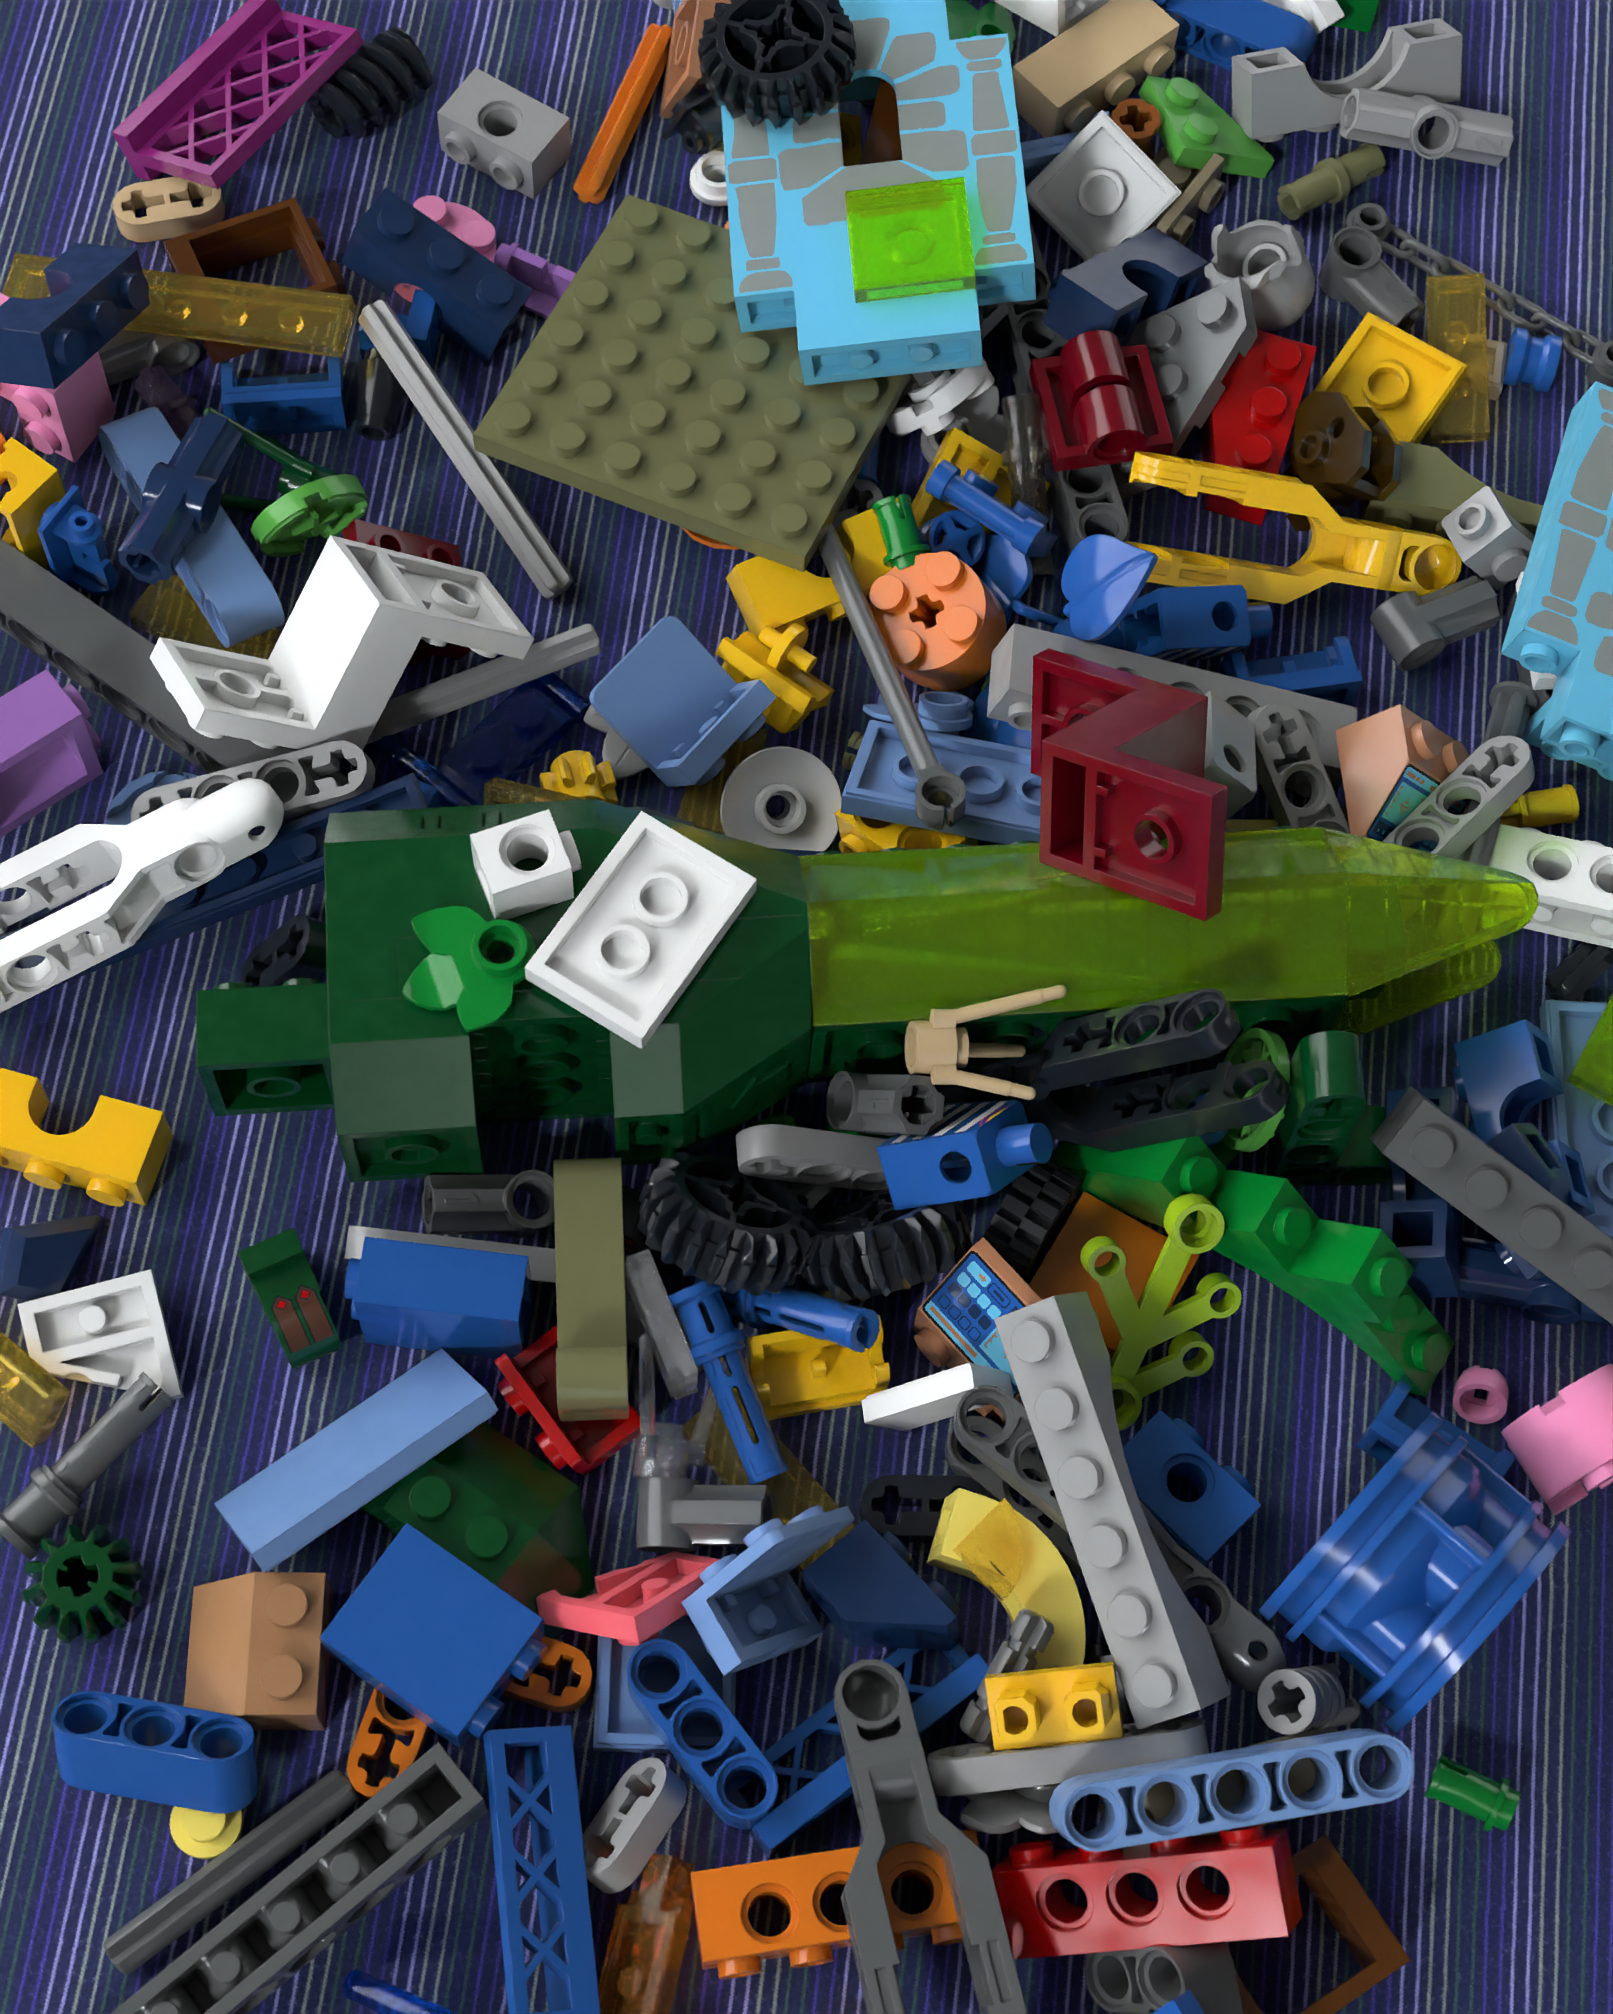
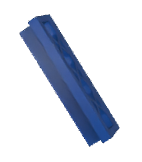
M959 1643L951 1650H942L956 1670L934 1687L910 1684L913 1658L925 1649L899 1648L883 1660V1662L889 1663L896 1670L904 1666L903 1680L906 1683L909 1696L919 1697L911 1706L920 1741L967 1706L971 1700L979 1696L976 1690L989 1668L979 1653L970 1658ZM834 1699L762 1753L771 1764L778 1778L790 1779L788 1799L756 1823L753 1829H746L768 1860L853 1794L845 1752L842 1758L824 1772L800 1769L803 1742L815 1733L841 1736L839 1725L830 1723L837 1717ZM794 1750L792 1768L774 1766ZM738 1775L732 1778L724 1789L728 1801L735 1807L751 1809L740 1794V1791L756 1778L749 1775ZM798 1780L809 1782L797 1792Z
M571 1725L489 1730L483 1734L508 2014H601ZM523 1747L527 1792L507 1775L505 1748ZM509 1797L518 1804V1807L512 1814ZM526 1812L530 1816L534 1866L514 1849L512 1830ZM516 1870L525 1878L519 1888ZM533 1886L537 1888L542 1942L521 1924L519 1904ZM523 1945L533 1953L526 1963ZM542 1961L544 1963L548 2011L530 2013L527 1979Z

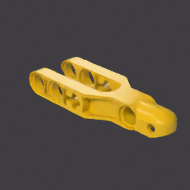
M1135 451L1129 483L1143 482L1160 485L1192 497H1197L1198 492L1208 493L1235 500L1245 506L1304 515L1308 518L1312 534L1306 553L1289 567L1124 541L1158 556V560L1146 582L1175 587L1242 585L1246 590L1248 599L1287 604L1330 582L1401 593L1415 591L1419 596H1424L1456 583L1460 574L1462 560L1450 540L1433 533L1339 516L1312 485L1304 484L1296 477L1157 453Z

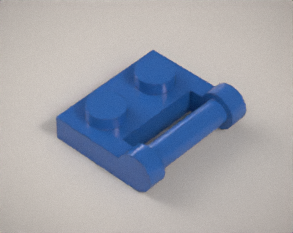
M942 460L937 465L926 483V492L940 501L949 502L1010 541L1011 547L1025 556H1047L1058 536L1046 529L1048 517L1018 500L1014 508L994 496L999 486L973 469L968 468L963 476L960 474L961 470L947 460Z

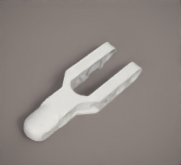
M245 778L202 799L182 798L173 801L127 825L77 824L0 863V892L14 887L27 890L18 899L7 902L0 901V935L5 933L4 928L46 907L52 910L115 878L112 884L0 940V1013L132 947L167 902L213 880L226 867L266 848L276 837L282 825L284 815L283 803L270 784L259 779ZM261 825L265 827L261 835L249 834V831L256 826ZM30 955L45 957L42 963L32 968L21 969L14 967L18 960Z

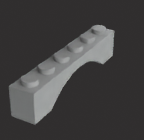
M1087 1291L1055 1295L995 1318V1325L1137 1730L1201 1710L1231 1695L1207 1626L1191 1606L1169 1570L1138 1500L1124 1456L1116 1421L1111 1386L1110 1355Z

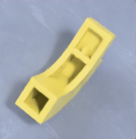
M961 1488L948 1495L944 1499L927 1564L964 1575L984 1585L1002 1603L1010 1618L1011 1625L1019 1611L1024 1608L1035 1611L1047 1618L1054 1626V1633L1044 1652L1037 1651L1034 1658L1037 1659L1036 1662L1038 1663L1034 1670L1083 1665L1086 1632L1082 1602L1074 1578L1057 1548L1035 1524L1001 1502Z

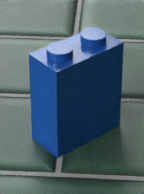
M365 1237L361 1259L350 1258L345 1279V1298L352 1299L351 1318L359 1320L366 1343L438 1351L442 1348L447 1353L496 1359L504 1353L514 1358L527 1347L534 1301L528 1256Z
M408 1523L404 1525L319 1637L328 1655L460 1750L463 1749L472 1735L478 1740H482L483 1734L493 1728L505 1708V1704L498 1699L514 1677H517L522 1682L525 1681L540 1663L547 1650V1645L541 1642L546 1635L542 1617Z

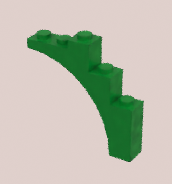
M1199 1135L1116 1152H1109L1062 1140L1050 1159L1083 1179L1079 1193L1076 1196L1078 1199H1080L1085 1191L1124 1214L1164 1227L1166 1210L1175 1198L1193 1193L1205 1196L1221 1212L1225 1222L1223 1236L1212 1250L1257 1273L1301 1301L1346 1335L1370 1356L1395 1383L1398 1384L1401 1380L1411 1386L1409 1394L1426 1397L1455 1345L1452 1338L1407 1284L1414 1268L1383 1229L1319 1219L1287 1178L1226 1169ZM1197 1211L1190 1213L1183 1220L1181 1226L1191 1224L1197 1216Z

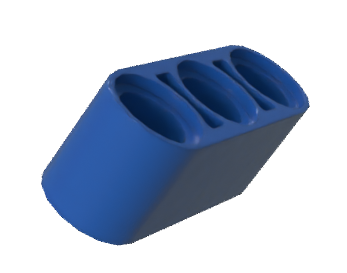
M1166 0L1160 6L1179 24L1175 48L1231 72L1232 56L1285 47L1305 64L1317 44L1316 31L1307 20L1262 0Z
M651 1639L640 1644L631 1654L627 1665L628 1692L633 1703L717 1816L728 1826L736 1829H753L756 1823L773 1811L776 1802L778 1783L771 1764L679 1645L666 1639ZM653 1662H664L670 1664L677 1671L679 1679L671 1690L665 1693H654L642 1686L639 1680L641 1671ZM696 1718H706L718 1725L722 1737L715 1747L709 1750L698 1751L690 1748L684 1742L681 1736L683 1728L688 1722ZM738 1775L755 1777L761 1782L765 1790V1798L759 1805L751 1809L735 1807L728 1801L724 1789L726 1784Z
M82 1691L71 1694L62 1699L54 1708L52 1724L60 1778L67 1785L83 1790L222 1814L241 1810L249 1805L257 1795L258 1776L254 1732L251 1725L243 1718L99 1691Z

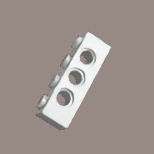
M1499 823L1478 898L1476 918L1613 948V894L1608 893L1613 892V848L1606 847L1595 841H1578L1546 834L1530 827L1518 828Z

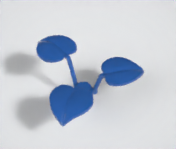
M994 534L985 535V550L980 560L970 568L973 569L998 598L1004 610L1006 625L1014 610L1022 616L1053 627L1052 633L1123 650V635L1117 625L1143 589L1158 560L1156 554L1109 535L1096 534L1083 539L1071 552L1062 573L1061 588L1064 596L1069 601L1063 608L1064 615L1068 617L1065 619L1028 606L1019 599L1027 590L1032 580L1033 569L1030 558L1011 547V542L1002 536ZM989 688L983 690L975 700L974 710L972 711V726L965 730V737L1031 750L1032 730H1019L1009 725L1008 722L987 717Z

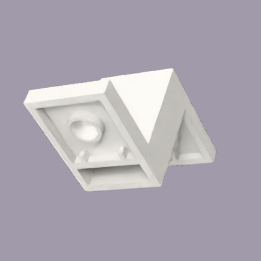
M330 535L268 660L159 637L150 659L166 683V688L172 693L187 717L189 725L206 737L220 739L223 736L250 740L256 745L267 749L283 746L299 750L332 741L345 740L354 743L363 750L420 639L439 647H444L447 643L469 647L477 654L488 658H495L497 654L523 660L534 638L484 573Z

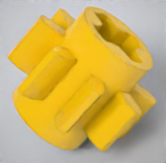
M573 750L565 752L552 762L551 772L540 773L539 778L543 790L541 793L543 802L597 799L615 805L618 804L615 790L617 783L611 762L605 761L597 765L594 756L588 751Z

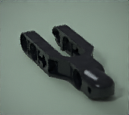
M1215 988L1195 990L1060 1021L1038 1052L992 1062L976 1071L970 1072L1032 1087L1036 1090V1096L1032 1100L1004 1096L959 1085H934L936 1090L945 1096L944 1104L1017 1099L1024 1106L1028 1124H1045L1050 1131L1052 1140H1063L1109 1152L1258 1124L1278 1114L1290 1097V1085L1275 1064L1268 1060H1255L1236 1065L1226 1061L1218 1063L1216 1069L1179 1077H1174L1170 1073L1099 1089L1081 1085L1207 1058L1229 1047L1241 1030L1238 1014L1229 1004L1223 993ZM1217 1014L1210 1023L1194 1031L1201 1021ZM1157 1027L1149 1037L1142 1042L1136 1043L1141 1035ZM1267 1081L1258 1092L1243 1099L1250 1089L1259 1083ZM1208 1093L1200 1103L1185 1110L1193 1100Z

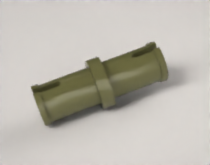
M1364 142L1358 148L1337 159L1327 157L1314 165L1311 173L1278 189L1280 195L1277 196V201L1282 213L1291 220H1297L1307 212L1326 202L1336 204L1348 197L1350 189L1384 173L1382 167L1385 166V159L1381 149L1376 144Z

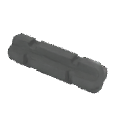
M1024 1608L1019 1611L1009 1630V1635L1012 1636L1009 1643L1003 1641L976 1690L978 1692L977 1695L980 1697L977 1702L970 1701L960 1720V1729L979 1743L989 1746L993 1744L985 1686L986 1675L1034 1670L1038 1663L1036 1662L1037 1659L1034 1658L1037 1651L1044 1652L1054 1633V1626L1047 1618L1029 1609Z

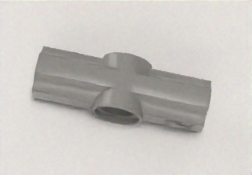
M1353 86L1350 94L1345 96L1339 115L1341 120L1340 135L1343 138L1415 151L1419 156L1426 159L1447 157L1498 167L1501 161L1508 157L1514 139L1512 134L1513 119L1511 117L1439 103L1427 95L1408 97ZM1435 116V123L1431 131L1422 137H1418V130L1421 124L1426 119Z

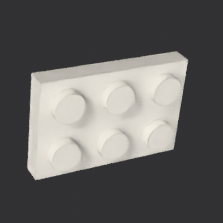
M641 811L525 966V977L536 986L638 1048L643 1049L754 895L757 879Z

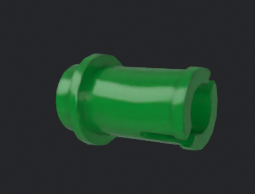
M900 494L898 496L899 502L897 503L895 496H890L876 502L872 506L887 551V555L883 558L884 566L891 568L897 566L899 570L915 565L916 555L931 553L930 546L922 544L910 504L911 498L908 494Z
M1441 1754L1424 1796L1429 1799L1433 1798L1483 1821L1482 1829L1487 1832L1492 1827L1505 1832L1515 1813L1521 1792L1509 1787L1510 1779L1502 1777L1500 1782H1497Z

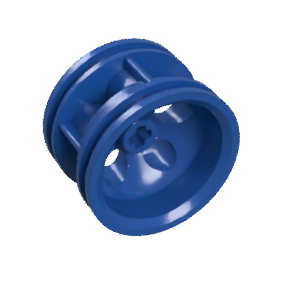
M1432 1412L1258 1610L1268 1621L1277 1611L1293 1625L1285 1635L1292 1643L1303 1633L1322 1651L1339 1653L1367 1678L1371 1684L1364 1691L1358 1702L1366 1709L1376 1701L1381 1703L1389 1711L1383 1724L1394 1734L1401 1730L1435 1696L1484 1642L1540 1576L1572 1532L1561 1521L1557 1522L1550 1529L1540 1522L1537 1517L1544 1506L1536 1499L1530 1502L1466 1446L1468 1441L1460 1435L1451 1445L1437 1433V1428L1444 1420L1435 1412Z

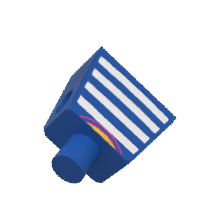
M1242 585L1159 588L1137 598L1120 621V630L1124 641L1123 650L1170 662L1224 657L1228 655V652L1239 651L1249 647L1251 639L1268 638L1273 627L1270 605L1267 602L1247 603L1246 590Z
M1017 1099L944 1104L943 1120L935 1122L929 1128L927 1135L896 1134L876 1148L894 1209L904 1210L995 1194L1034 1165L1048 1162L1052 1154L1053 1143L1047 1126L1043 1123L1028 1124L1024 1106ZM950 1152L951 1157L943 1161L945 1154Z

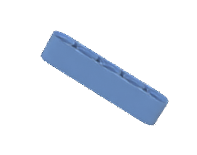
M155 406L98 427V437L104 455L139 513L142 510L144 487L151 470L159 462L168 464L181 443L163 414ZM220 504L217 516L210 529L204 534L196 531L175 571L220 642L228 648L284 625L285 617L274 587Z
M1355 1728L1077 1775L1064 1780L1054 1790L1049 1801V1816L1053 1827L1069 1842L1086 1851L1100 1852L1389 1802L1401 1797L1410 1788L1414 1778L1415 1763L1410 1750L1401 1740L1372 1729ZM1378 1745L1385 1756V1769L1376 1781L1366 1784L1359 1772V1762L1363 1753L1368 1748ZM1308 1757L1313 1762L1316 1770L1315 1781L1306 1793L1294 1796L1288 1785V1773L1291 1766L1297 1760ZM1238 1769L1243 1774L1245 1780L1244 1795L1236 1805L1222 1808L1216 1797L1218 1781L1226 1772ZM1169 1782L1175 1793L1173 1808L1165 1817L1158 1820H1150L1144 1809L1146 1793L1154 1784ZM1098 1794L1104 1805V1815L1100 1824L1088 1832H1077L1071 1821L1072 1809L1075 1803L1085 1795Z

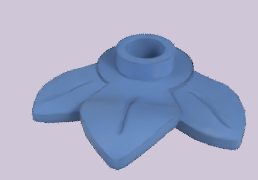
M924 692L919 695V702L913 703L924 730L959 736V731L969 729L972 726V711L974 710L975 702L959 692ZM881 693L879 694L877 704L863 705V711L877 720L893 723Z

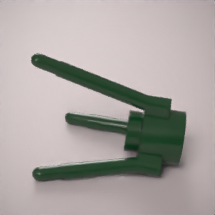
M207 407L203 411L204 417L210 412L228 418L231 425L243 433L245 443L285 466L277 486L278 492L283 495L312 481L327 476L339 475L330 469L305 459L265 433L251 431L211 407ZM224 493L221 496L220 504L223 507L262 512L275 501Z

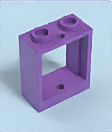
M47 669L0 697V838L103 774L95 751L102 746V742L87 720L92 715L86 702L72 684L61 688Z

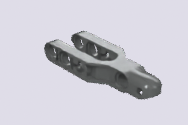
M982 1385L977 1387L978 1389L969 1390L962 1396L957 1405L953 1426L946 1439L944 1455L948 1466L957 1476L972 1478L981 1484L988 1494V1498L1007 1505L1035 1524L1057 1548L1068 1568L1085 1581L1074 1547L1067 1542L1069 1533L1045 1464L1029 1450L1030 1448L1038 1447L1025 1407L1007 1392L996 1386ZM976 1404H992L1003 1414L1005 1427L1003 1429L996 1422L986 1417L974 1415L966 1417V1413ZM973 1431H980L988 1435V1437H981L973 1433ZM957 1441L983 1464H971L965 1461L958 1452ZM1026 1474H1033L1040 1478L1042 1482L1034 1481L1028 1478ZM1009 1486H1012L1036 1507L1027 1508L1017 1504L1011 1497ZM1139 1501L1152 1535L1186 1598H1199L1211 1609L1213 1622L1207 1626L1224 1676L1245 1691L1258 1693L1262 1681L1270 1673L1287 1669L1286 1658L1276 1635L1269 1627L1234 1600L1230 1590L1223 1581L1181 1548L1147 1507ZM1047 1516L1053 1520L1050 1529L1041 1523ZM1260 1642L1264 1643V1645H1265L1266 1648H1267V1651L1265 1650V1648L1263 1647V1645H1262Z
M860 1660L849 1665L840 1674L834 1690V1708L864 1839L842 1893L841 1901L868 2014H906L897 1972L900 1962L877 1870V1864L882 1857L891 1849L903 1844H917L927 1847L943 1859L981 2014H1027L987 1854L938 1811L905 1681L899 1671L889 1663L880 1660Z

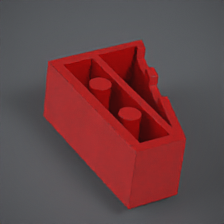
M1257 330L1258 337L1247 355L1244 357L1238 354L1221 381L1226 389L1202 426L1201 459L1203 462L1278 474L1295 420L1296 409L1300 404L1317 347ZM1204 493L1205 510L1262 526L1267 509L1245 506L1226 497Z

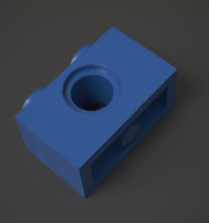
M1159 1410L1123 1447L1124 1456L1138 1500L1147 1507L1181 1548L1206 1567L1251 1520L1261 1504L1253 1497L1255 1492L1252 1485L1239 1471L1229 1465H1224L1222 1468L1203 1450L1204 1442L1188 1423L1179 1418H1175L1172 1421L1163 1411ZM1172 1476H1182L1189 1479L1197 1488L1198 1500L1183 1502L1176 1499L1169 1492L1166 1479Z

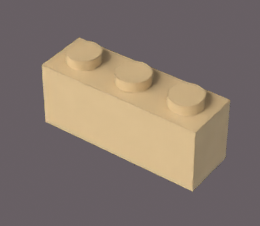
M1110 0L1013 66L1012 74L1017 113L1044 138L1083 130L1095 113L1100 112L1110 104L1113 106L1118 105L1119 102L1125 100L1130 95L1133 88L1144 82L1147 76L1159 77L1170 67L1175 58L1174 48L1179 24L1153 0Z

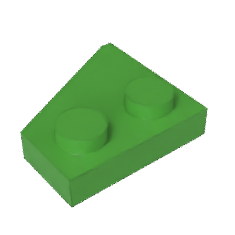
M1147 76L1138 94L1142 100L1154 105L1160 113L1161 124L1158 134L1174 166L1202 170L1216 153L1225 158L1222 173L1263 179L1266 177L1274 163L1272 155L1255 139H1250L1244 133L1242 127L1195 83L1181 77L1167 79Z

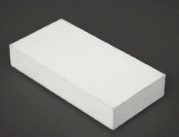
M966 1363L866 1396V1399L861 1400L864 1423L905 1432L954 1416L957 1405L965 1393L971 1389H978L977 1387L982 1385L996 1386L1013 1397L1010 1374L1002 1370ZM988 1403L976 1404V1405H974L973 1407H971L968 1411H971V1410H974V1409H977V1408H980V1407H983V1406H987V1405H990V1404H988Z

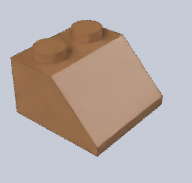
M252 1572L193 1587L184 1707L243 1718L251 1725L252 1730L325 1731L330 1655L326 1653L319 1637L332 1622L334 1591L326 1573Z

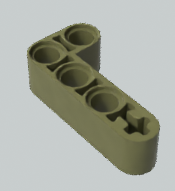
M621 1157L554 1160L558 1348H556V1382L560 1421L629 1419Z

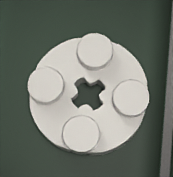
M983 358V366L943 370L935 379L919 385L914 376H912L886 423L890 432L897 437H903L921 428L923 433L929 436L944 429L955 418L952 411L953 408L965 399H972L982 394L994 383L995 379L989 371L985 359Z

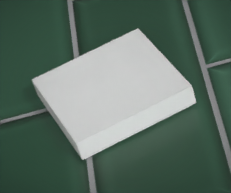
M1103 110L1026 187L1027 203L1084 262L1096 253L1101 254L1119 245L1126 238H1133L1143 233L1182 193Z

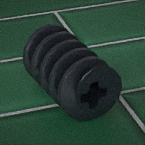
M391 26L388 31L379 32L373 38V43H364L356 51V55H352L307 101L317 121L331 136L341 139L345 130L353 138L360 140L366 134L363 120L371 126H379L383 122L380 108L388 114H395L400 109L397 96L403 101L410 103L416 97L414 84L420 89L427 90L432 86L433 80L425 58L412 38L401 28Z

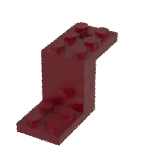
M1050 648L1034 655L1031 773L1041 776L1039 862L1205 922L1220 913L1222 908L1228 786L1204 779L1208 697ZM1168 838V849L1162 847L1161 841Z

